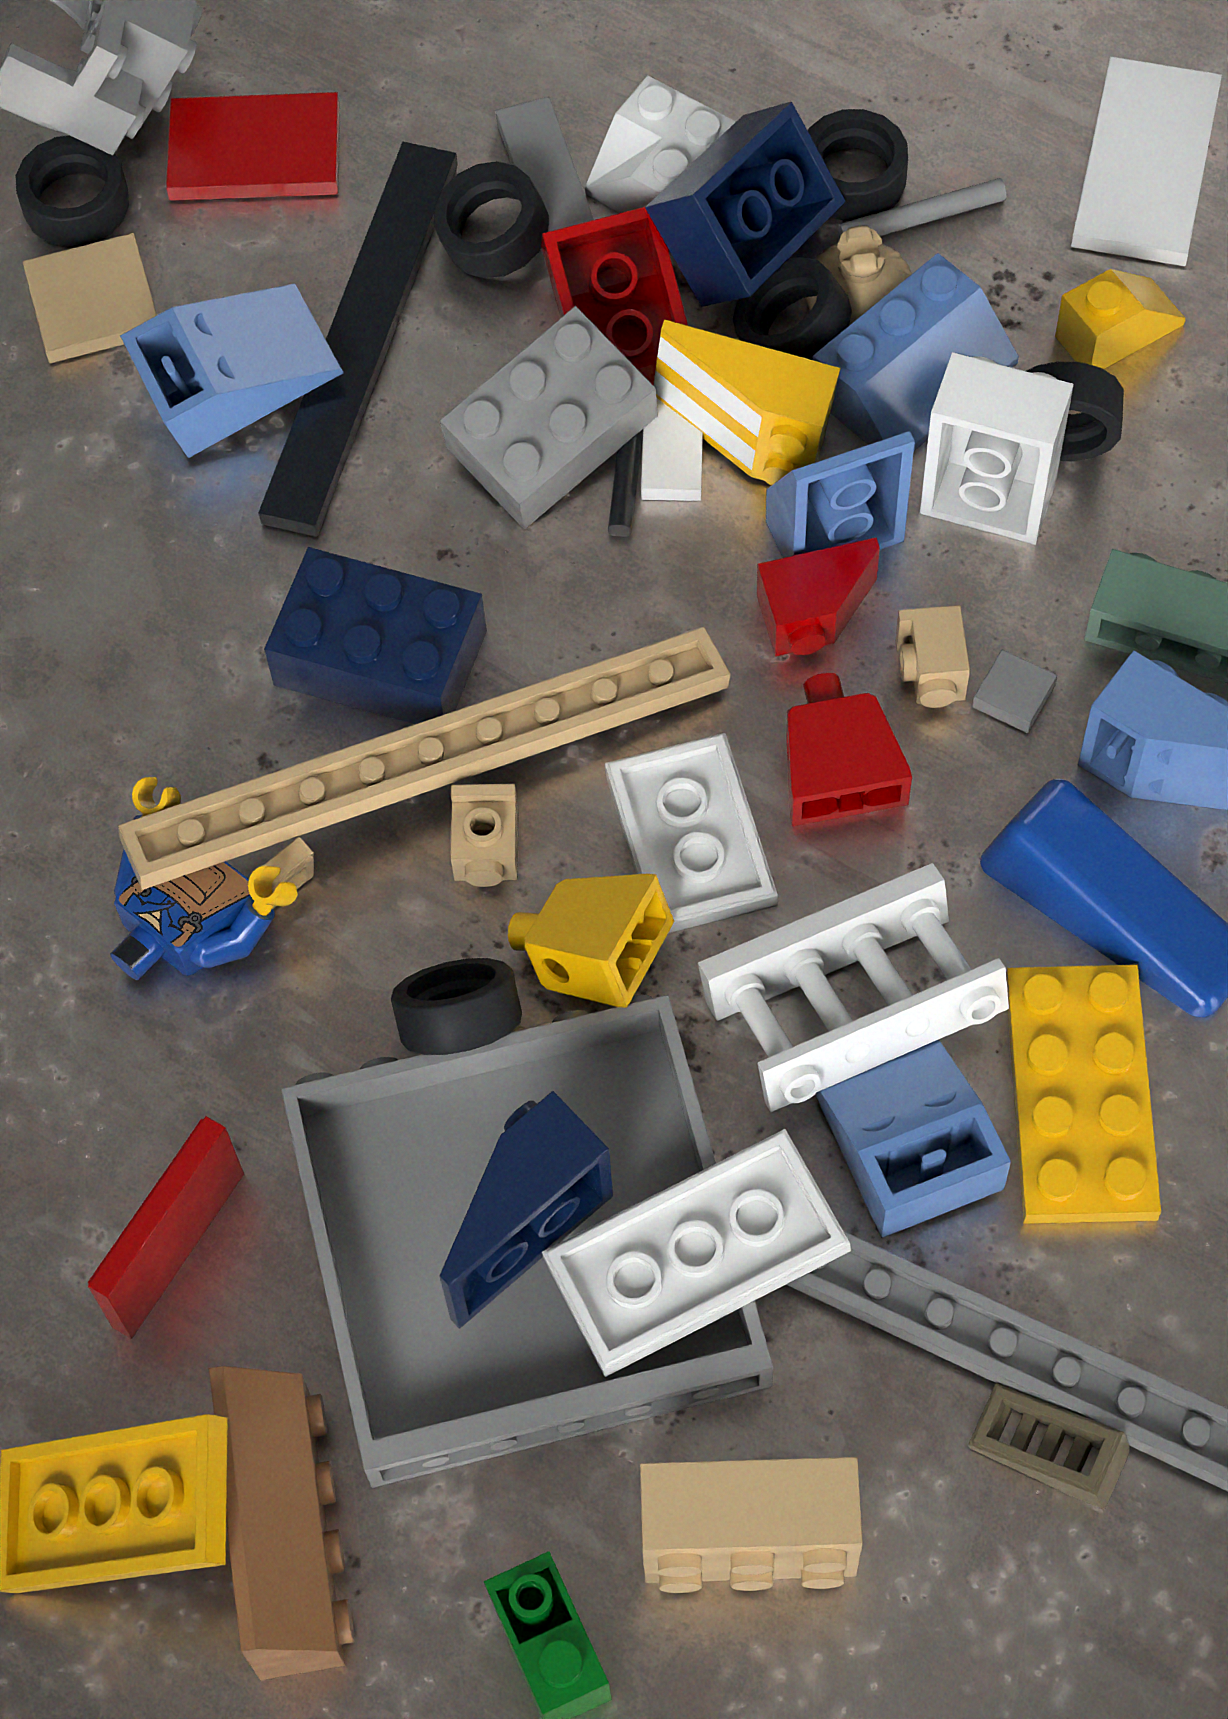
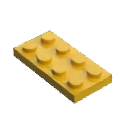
M1138 965L1007 968L1006 981L1009 1003L1007 1012L1023 1224L1158 1221L1161 1214Z
M205 1414L2 1449L0 1459V1592L23 1593L225 1565L227 1418Z

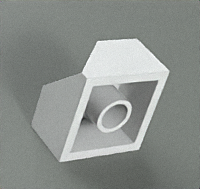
M647 75L615 113L585 186V195L618 213L646 207L736 121Z

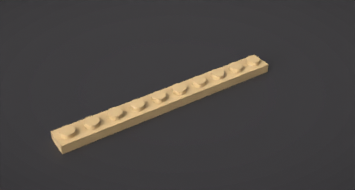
M705 627L120 824L118 825L120 840L140 887L144 890L721 691L729 687L730 672Z

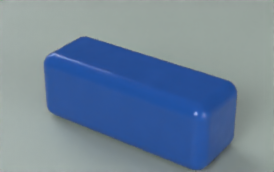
M1059 778L1048 781L982 853L980 864L988 876L1117 965H1138L1140 981L1188 1014L1195 1017L1210 1016L1228 998V923L1069 781Z

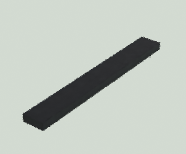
M402 141L326 337V341L343 374L304 394L258 512L261 524L318 537L434 230L435 204L443 188L453 179L457 169L456 152Z

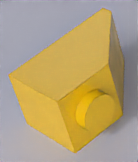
M1109 269L1062 295L1055 338L1076 362L1105 369L1185 324L1186 318L1152 278Z

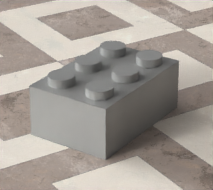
M575 306L440 419L446 448L525 530L658 416L656 388Z

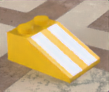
M664 320L660 334L654 387L656 388V398L703 432L702 438L750 477L764 480L772 486L792 470L818 461L841 368Z

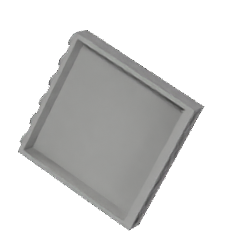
M649 995L633 996L627 1008L615 1006V1008L591 1014L584 1010L566 1012L557 1016L550 1024L529 1029L517 1026L507 1036L489 1045L470 1051L448 1055L422 1054L401 1060L394 1057H380L364 1063L360 1070L335 1076L326 1072L314 1073L299 1079L294 1086L281 1089L363 1467L371 1488L772 1387L773 1364L755 1301L607 1377L604 1376L543 1257L460 1329L452 1322L449 1316L439 1275L497 1141L505 1131L504 1125L506 1121L526 1102L533 1100L538 1104L549 1093L554 1091L609 1148L613 1197L562 1241L716 1164L669 995L652 998Z

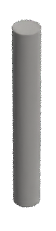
M997 178L840 223L837 226L838 235L840 238L841 234L850 227L869 226L879 236H883L1004 201L1007 198L1006 188L1003 180Z

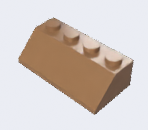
M230 1366L209 1368L214 1415L227 1418L226 1525L241 1653L260 1680L345 1666L342 1644L354 1642V1630L348 1599L336 1600L333 1574L345 1572V1561L339 1529L327 1530L324 1505L336 1503V1492L330 1461L319 1462L316 1437L327 1435L322 1395H310L302 1374Z

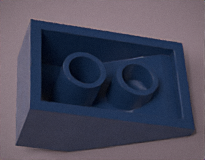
M554 1091L549 1093L538 1104L533 1100L526 1102L506 1121L504 1125L505 1131L497 1141L439 1275L450 1319L459 1329L543 1257L542 1251L560 1243L613 1197L609 1148Z

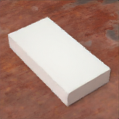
M657 399L658 416L643 428L641 500L701 501L703 432Z

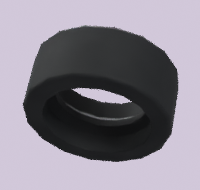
M842 109L823 116L809 127L808 132L823 159L830 153L844 148H860L875 153L887 164V170L880 176L865 182H845L833 178L846 202L831 216L832 218L851 221L889 210L899 202L906 187L908 143L897 125L884 115L865 109Z
M70 135L54 137L37 145L23 158L15 175L16 193L25 220L34 234L51 244L75 247L97 242L109 236L123 222L129 207L127 183L122 165L115 153L113 155L108 154ZM83 173L97 176L105 181L103 190L92 201L79 207L62 209L48 206L40 201L43 191L53 181L67 175Z
M496 161L476 164L458 173L443 188L434 207L433 225L440 242L457 266L467 274L481 278L507 276L525 267L540 252L542 248V233L548 232L549 214L531 178L515 165ZM512 198L520 201L522 207L516 222L504 234L485 242L473 243L463 240L462 229L468 217L479 206L493 199Z
M797 257L787 259L750 297L737 300L733 323L736 335L741 341L813 360L814 354L849 326L852 310L848 295L832 273L819 260ZM817 296L816 302L808 315L796 326L780 334L768 335L769 328L776 317L789 305L802 298Z
M1057 361L1036 365L1026 370V372L1046 373L1057 380L1074 384L1069 410L1082 413L1068 414L1060 461L1074 462L1095 458L1110 451L1120 441L1124 389L1114 375L1100 367L1082 362Z
M467 958L431 966L406 977L393 989L391 995V1003L401 1043L407 1050L423 1055H448L486 1046L507 1036L521 1023L522 1009L514 973L510 966L500 960Z

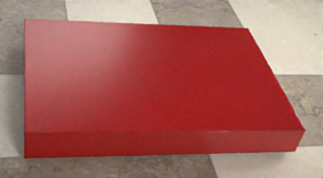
M338 92L171 98L166 183L169 200L338 194L340 125Z
M207 1116L204 1119L201 1118L87 1282L89 1284L88 1288L112 1328L130 1339L134 1337L244 1176V1171L226 1127Z

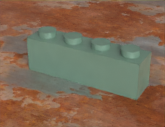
M1112 549L1090 610L1084 640L1131 654L1134 650L1149 660H1159L1171 667L1228 684V583L1217 580L1214 576L1203 571H1186L1159 563L1146 554L1125 553Z

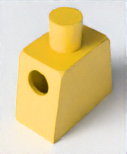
M656 874L564 879L556 884L540 913L516 912L511 917L508 925V941L513 950L527 951L540 984L547 990L627 1008L670 931L674 919Z

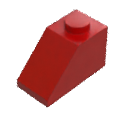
M877 537L757 564V598L775 657L790 653L808 655L822 649L825 645L836 642L877 580L880 550Z

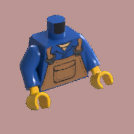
M144 777L140 779L133 787L132 800L136 809L142 815L135 816L133 820L179 805L181 803L180 792L176 787H166L162 792L159 804L156 805L153 800V791L157 786V777ZM123 849L114 888L116 896L114 905L122 924L131 933L110 953V956L127 975L135 980H139L160 957L186 976L194 975L202 968L209 969L248 957L274 919L273 907H284L294 902L297 897V888L294 883L281 882L275 888V891L272 892V884L280 874V867L266 865L258 867L248 879L225 861L142 890L125 849Z

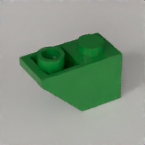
M550 1551L484 1581L513 1655L542 1719H572L612 1700L609 1681Z

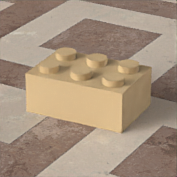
M857 1457L640 1463L642 1551L645 1583L659 1582V1589L661 1591L686 1593L700 1590L702 1588V1581L730 1580V1587L732 1589L756 1591L771 1588L773 1586V1579L801 1578L803 1587L826 1589L844 1585V1577L857 1576L862 1549Z

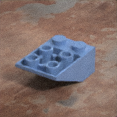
M296 284L171 307L121 335L164 424L188 458L343 374L340 365Z
M1133 650L1091 705L1078 766L1130 798L1228 810V702L1219 695L1204 693L1182 680L1175 670L1166 663L1159 660H1149Z
M939 1039L815 1094L881 1238L1004 1190L1011 1161L983 1103Z

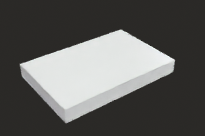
M726 733L605 763L606 777L635 873L657 875L673 916L674 923L668 933L778 905V894Z

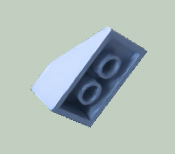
M908 431L792 470L766 490V524L782 558L877 537L880 549L904 542L915 443L911 432Z

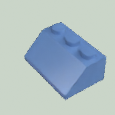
M937 253L814 354L813 361L841 368L830 412L834 417L868 445L910 431L915 440V451L928 440L931 411L952 352L969 357H985L999 365L1011 368L1018 364L1019 356L982 288Z

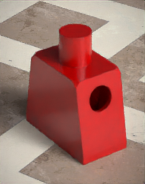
M820 673L808 678L803 684L807 704L793 706L787 710L786 747L789 809L792 827L909 805L912 783L911 770L877 697L870 693L844 697L840 678L835 673Z

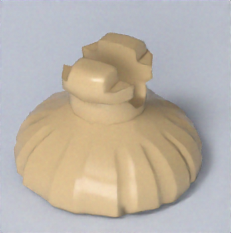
M869 226L848 228L841 234L838 244L825 248L823 253L815 257V260H819L832 273L848 295L852 310L849 326L912 274L908 263L902 259L900 253L892 247L884 246L882 238L875 230L870 229ZM817 296L806 298L810 310L814 306Z

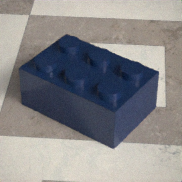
M791 101L743 115L645 208L701 307L750 297L846 201Z
M308 547L264 648L273 685L414 725L454 712L487 632L482 594Z

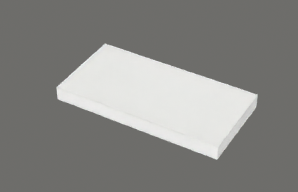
M1110 57L1071 247L1180 266L1186 265L1222 74Z
M783 1129L542 1251V1254L604 1376L607 1377L850 1252L851 1249L849 1240L786 1129Z

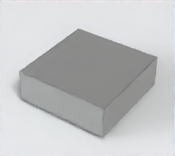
M1002 649L974 695L972 707L1028 733L1052 693L1058 675Z

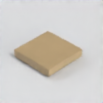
M134 233L22 261L49 363L124 345L121 338L122 334L157 316Z

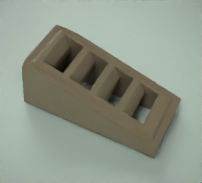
M998 1383L993 1388L968 1444L970 1449L1101 1509L1106 1508L1130 1452V1445L1123 1431ZM1012 1410H1015L1023 1415L1010 1445L1000 1442L999 1439ZM1040 1422L1047 1425L1048 1428L1036 1455L1026 1452ZM1065 1435L1075 1438L1064 1465L1061 1466L1053 1462ZM1092 1447L1100 1451L1089 1476L1081 1474V1471Z

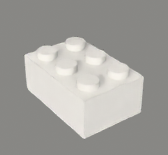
M952 352L931 411L920 514L1036 545L1055 488L1074 384L1057 380L1046 373H1030L999 365L985 357H969Z

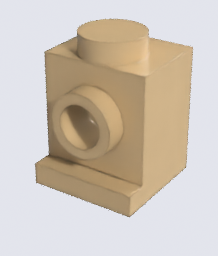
M961 606L898 610L895 638L896 651H899L902 681H913L916 704L938 708L947 706L954 701L965 700L970 667Z
M515 784L451 785V864L454 881H466L474 886L489 887L495 886L503 880H518L519 812Z

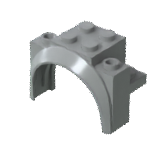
M51 0L70 15L84 30L80 50L89 55L86 59H81L76 71L59 66L10 43L5 57L0 64V108L39 126L66 133L113 155L124 136L131 139L134 138L151 110L160 112L163 109L172 89L173 82L171 78L175 71L183 74L188 69L197 47V42L191 40L190 37L196 30L203 8L196 4L197 0Z

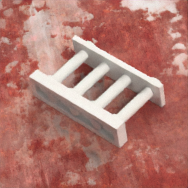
M933 863L698 962L706 1004L716 1021L741 1012L769 1057L758 1062L765 1104L770 1112L792 1103L806 1101L821 1090L968 1026L985 1023L996 1014L1009 1009L1006 970L1001 960L998 958L975 969H971L943 928L942 924L949 922L945 880ZM918 936L947 981L912 995L883 950ZM859 961L888 1006L853 1021L824 975ZM800 986L829 1032L793 1047L765 1000Z

